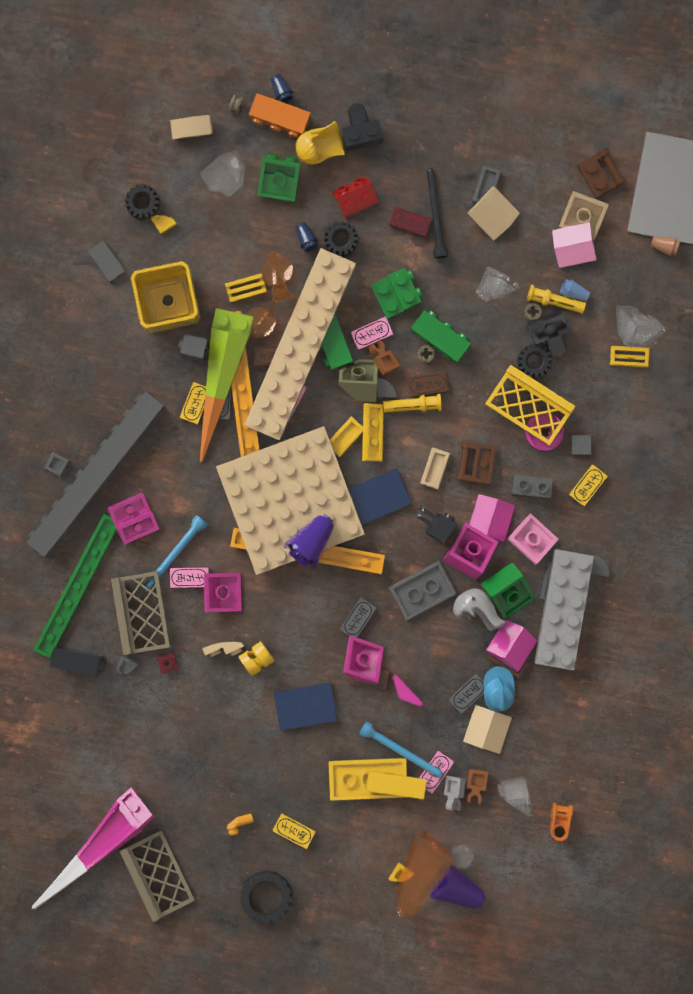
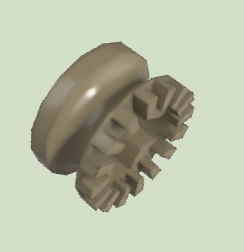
M233 95L229 111L234 110L238 114L243 97L237 98V95Z
M530 303L524 309V316L529 321L539 319L542 313L540 306L535 303ZM531 307H534V310L538 311V313L535 314L534 317H531V314L527 313V311H530Z
M424 345L419 348L417 356L421 362L429 363L433 360L435 352L429 345ZM424 349H427V351L431 352L432 354L428 357V359H425L424 356H421V353L424 352Z

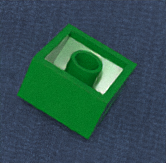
M513 562L481 583L504 620L536 599L524 576Z

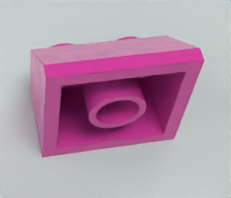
M465 523L449 547L443 561L476 580L487 566L498 541Z

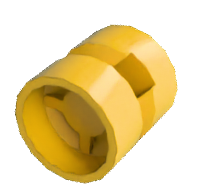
M261 641L252 647V651L247 650L238 656L252 677L261 671L262 666L267 667L274 662L273 657Z

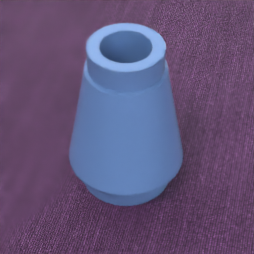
M566 279L560 290L563 297L586 302L590 295L589 291L572 279Z

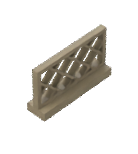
M158 571L111 579L123 655L170 647ZM154 576L155 585L150 590L142 583L146 577ZM126 580H133L138 583L133 593L126 589ZM140 586L149 591L143 601L134 595ZM151 594L156 596L159 602L154 609L145 603ZM132 597L141 602L136 612L129 608L128 603ZM143 605L152 610L147 620L137 614ZM154 613L161 617L162 622L158 628L148 622ZM135 616L144 621L139 631L132 627L131 622ZM146 624L155 629L150 639L141 633ZM159 632L164 636L165 644L157 645L151 640ZM140 635L148 642L143 648L136 649L135 640Z
M162 830L119 850L153 922L195 901ZM160 836L163 842L161 850L150 847L152 839ZM138 846L146 848L143 859L135 857L132 849ZM164 846H165V848H166V850H167V853H166V852H163ZM149 849L159 852L156 864L145 860ZM161 854L170 857L169 868L158 865ZM137 860L142 861V863H141L140 866H139ZM144 862L155 866L151 877L144 875L142 872ZM172 864L174 865L176 871L171 869ZM157 867L168 870L164 881L153 878ZM170 871L177 873L179 876L177 886L166 882ZM145 877L150 879L149 884L147 883ZM152 880L163 883L160 894L151 891ZM180 882H182L184 888L179 887ZM165 884L176 888L172 899L162 896ZM178 889L186 891L189 899L183 902L175 900ZM153 895L158 896L157 902ZM161 898L171 901L169 909L161 912L158 906Z

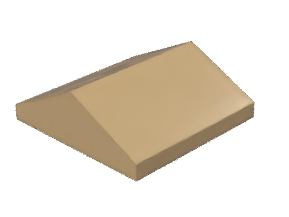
M493 186L467 214L492 240H495L511 226L520 213Z
M573 191L559 227L567 228L590 223L593 240H595L609 204Z
M475 705L463 742L500 754L512 717Z

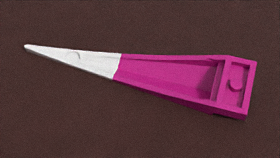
M132 787L116 800L87 842L57 879L35 902L32 909H37L142 831L143 827L155 818Z

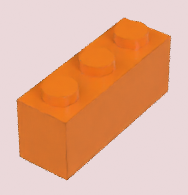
M256 93L249 118L254 124L260 126L265 124L270 126V129L280 132L282 130L288 132L287 135L290 137L298 138L306 131L311 113Z

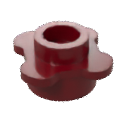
M168 653L166 656H159L157 658L162 674L178 669L174 653Z

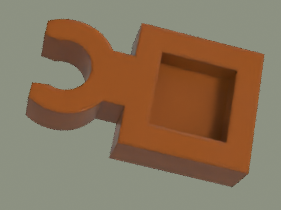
M381 340L376 344L378 348L374 344L370 345L369 351L376 356L373 361L382 375H386L400 367L391 350L385 351V345Z
M469 768L466 788L471 789V792L467 795L468 802L471 801L473 795H476L478 797L477 803H481L480 790L486 791L488 771Z

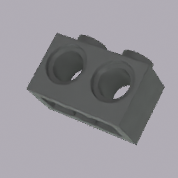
M184 334V339L180 338L178 350H180L183 358L206 363L210 344L207 339Z
M514 474L511 495L550 499L553 479Z

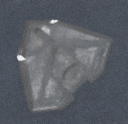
M234 150L221 154L200 173V176L210 191H218L230 197L243 187L245 165L237 151Z
M488 266L475 293L479 294L478 297L482 300L488 301L490 299L494 301L517 293L521 286L516 282L511 284V280L507 275Z
M617 305V333L626 346L643 347L665 332L666 328L656 317L650 314L647 317L642 313H638L639 309L633 306Z
M520 776L500 780L501 785H498L499 796L503 797L508 804L526 816H532L531 809H529L530 798L526 779Z

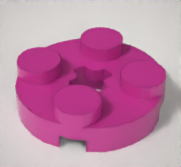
M548 413L537 415L540 426L551 424ZM551 414L553 423L560 422L558 417ZM535 416L529 420L526 426L529 428L537 426ZM551 426L545 427V429L548 428L550 430L547 433L548 437H545L548 440L553 434ZM562 426L550 446L525 431V436L528 443L536 450L549 451L560 444L564 434V427Z

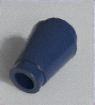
M280 74L273 76L271 82L276 100L283 103L290 102L293 99V91Z
M306 222L296 225L295 228L301 249H304V252H309L317 248L318 239Z

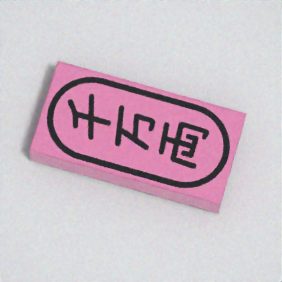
M386 317L352 331L351 335L358 350L392 336L393 332Z
M170 568V588L204 587V574H209V568Z
M437 751L430 764L440 769L443 775L436 777L424 770L419 777L426 779L425 789L430 793L435 791L454 763L453 760L440 751Z

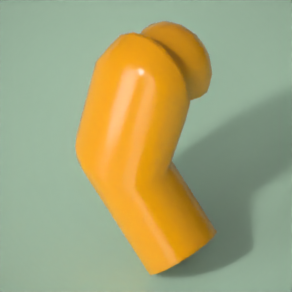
M251 813L236 817L227 825L229 835H236L239 833L238 827L253 823Z

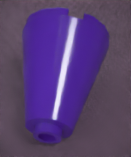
M318 515L283 545L284 549L288 547L290 549L288 554L305 567L309 564L312 565L310 569H315L333 531V520L328 515Z
M447 862L439 868L436 873L439 876L437 881H432L430 897L434 900L474 909L484 904L486 898L484 891L457 868Z

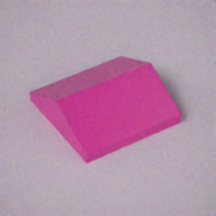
M478 494L469 525L493 539L504 542L515 505Z
M241 573L204 574L205 612L242 611Z
M505 619V625L499 628L486 652L518 672L538 640L524 627Z
M349 636L343 673L357 681L377 684L379 682L384 647Z
M394 674L393 680L399 699L421 706L423 703Z

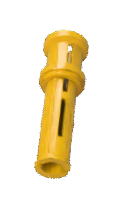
M534 285L530 286L527 296L528 302L532 300L542 303L543 306L549 304L583 314L586 302L552 294L549 289H538Z
M440 394L431 397L421 395L416 399L383 401L384 413L410 410L426 412V410L435 409L442 411Z

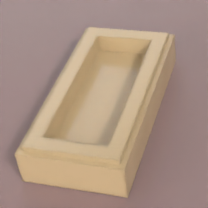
M432 447L420 484L439 489L450 453Z

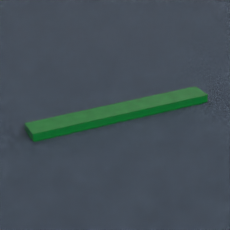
M103 514L33 651L49 659L52 658L53 649L60 643L117 532L110 516Z

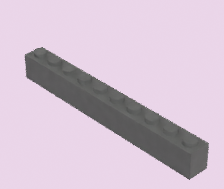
M146 391L144 394L140 393L134 401L136 404L132 409L128 408L122 416L124 418L120 424L117 423L111 429L112 435L108 440L105 438L100 443V450L97 454L93 453L89 457L86 468L84 470L81 468L75 475V482L72 485H67L63 491L64 496L52 504L51 508L53 510L49 515L45 514L39 521L41 525L38 529H33L27 536L29 539L27 544L43 557L47 558L164 410V405Z

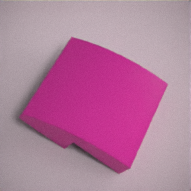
M139 493L107 508L124 545L159 530L144 493Z

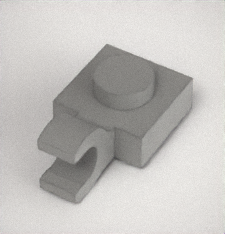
M446 776L444 795L448 796L447 810H461L459 798L464 796L466 779Z

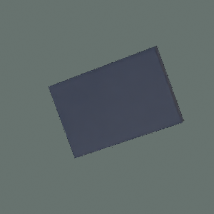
M396 468L348 489L361 525L411 504V500Z
M331 683L274 692L280 730L337 721Z

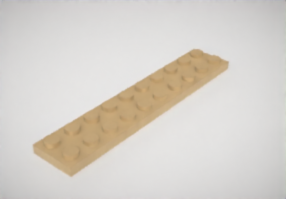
M320 248L244 424L245 426L281 440L356 263Z

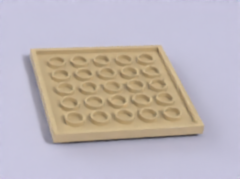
M324 426L216 466L256 575L295 561L288 554L290 549L288 547L284 549L283 545L318 515H328L333 520L334 525L324 549L364 535Z

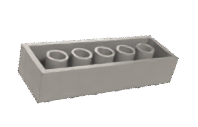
M557 549L553 551L534 659L535 664L574 670L594 556Z

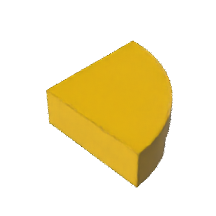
M156 215L151 217L161 235L177 225L168 216Z
M398 863L388 879L394 882L406 881L412 878L415 872Z

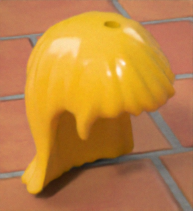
M334 121L327 127L306 131L297 139L296 152L301 162L314 165L333 156L345 155L344 142L338 123Z

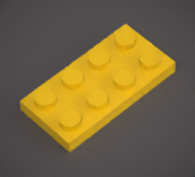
M406 758L329 761L330 800L405 797L366 791L369 771L407 776Z

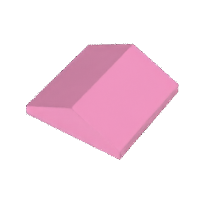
M590 223L552 230L559 268L597 260Z
M530 513L509 536L508 540L536 565L558 541V538Z

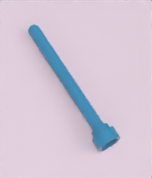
M198 515L192 519L193 523L189 531L156 570L158 571L159 579L194 535L207 527L208 523ZM151 576L145 584L150 590L155 585L154 576Z
M368 721L365 722L359 732V735L364 738L372 737L436 777L443 775L440 769L375 731V728L372 727L373 724Z

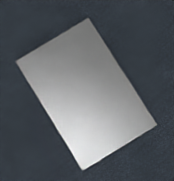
M646 132L627 232L651 237L676 238L680 243L693 245V140Z

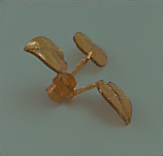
M271 250L266 256L261 270L264 282L267 285H273L272 293L274 297L272 298L269 312L263 307H254L247 313V315L254 316L250 333L251 338L266 337L275 330L277 322L271 315L276 301L282 302L290 298L295 303L298 302L288 292L286 285L281 283L287 282L293 274L292 265L285 257L279 255L274 250Z

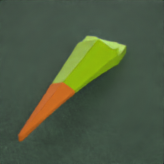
M219 308L215 310L210 337L200 463L204 460L221 410L250 337L254 316Z

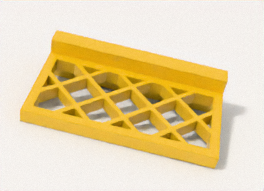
M512 365L509 366L505 375L485 403L486 406L548 446L551 445L575 409L573 404ZM506 379L514 382L515 390L504 392L503 384ZM528 391L531 395V400L520 402L519 392ZM516 393L518 403L507 405L505 395ZM503 395L505 406L497 407L491 403L494 397ZM535 402H545L547 411L537 412ZM532 403L534 413L523 415L521 405ZM519 406L521 416H510L508 408ZM559 411L565 415L562 421L553 423L552 412ZM548 413L551 424L540 426L537 415ZM535 416L537 426L531 428L526 426L524 418ZM551 426L553 434L549 440L541 435L540 428Z

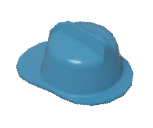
M497 666L491 668L484 677L485 703L493 711H505L512 706L515 698L513 675L504 667Z

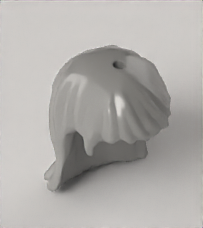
M476 588L469 589L455 600L453 613L456 617L464 615L471 620L470 614L475 617L474 613H476L490 631L502 628L505 625V621L498 617L491 598L484 591Z

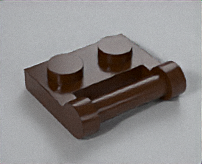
M607 148L577 165L595 199L626 181L619 174L609 156L610 152ZM603 159L614 178L613 182H609L598 160Z
M462 441L459 474L456 475V480L490 484L496 446ZM470 449H475L472 475H466Z

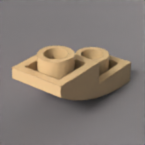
M211 115L170 120L172 138L174 140L213 134Z
M222 642L202 649L205 655L210 654L211 657L221 653V648L224 649L226 654L231 653V656L242 652L241 648L244 647V643Z

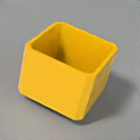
M181 261L134 271L131 280L139 319L142 327L147 332L155 333L199 322L201 316L192 273L186 263ZM164 297H173V304L165 306L163 304Z

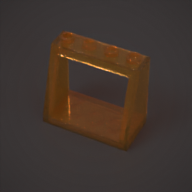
M420 828L414 835L394 895L397 913L406 919L407 917L413 919L454 862L451 851Z

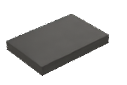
M440 561L388 587L406 621L457 595Z

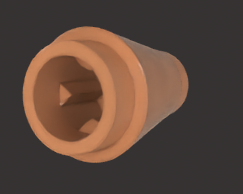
M654 236L651 243L652 248L669 256H676L680 246V241L676 240V238Z

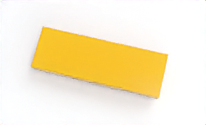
M364 404L362 461L382 462L383 404Z
M369 771L366 791L424 799L426 779Z

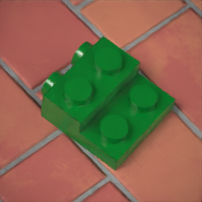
M268 153L267 156H263L257 196L295 202L301 162L297 161L298 158L286 156V159H282L275 153Z
M406 268L400 269L370 285L387 320L421 304L420 299L423 298L419 287L415 288L412 283L415 279L411 270L407 271Z

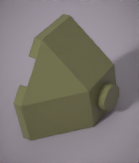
M358 359L353 363V366L349 368L344 367L339 370L338 385L356 401L376 402L378 367L373 360Z

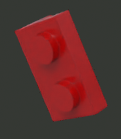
M367 177L357 178L354 180V183L348 186H340L333 192L344 218L379 202L374 188Z

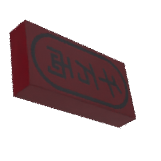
M395 206L389 225L425 237L431 218Z

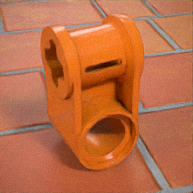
M553 802L549 830L553 839L563 841L568 837L573 805L561 806ZM557 827L564 829V834L561 837H556L554 834V830Z

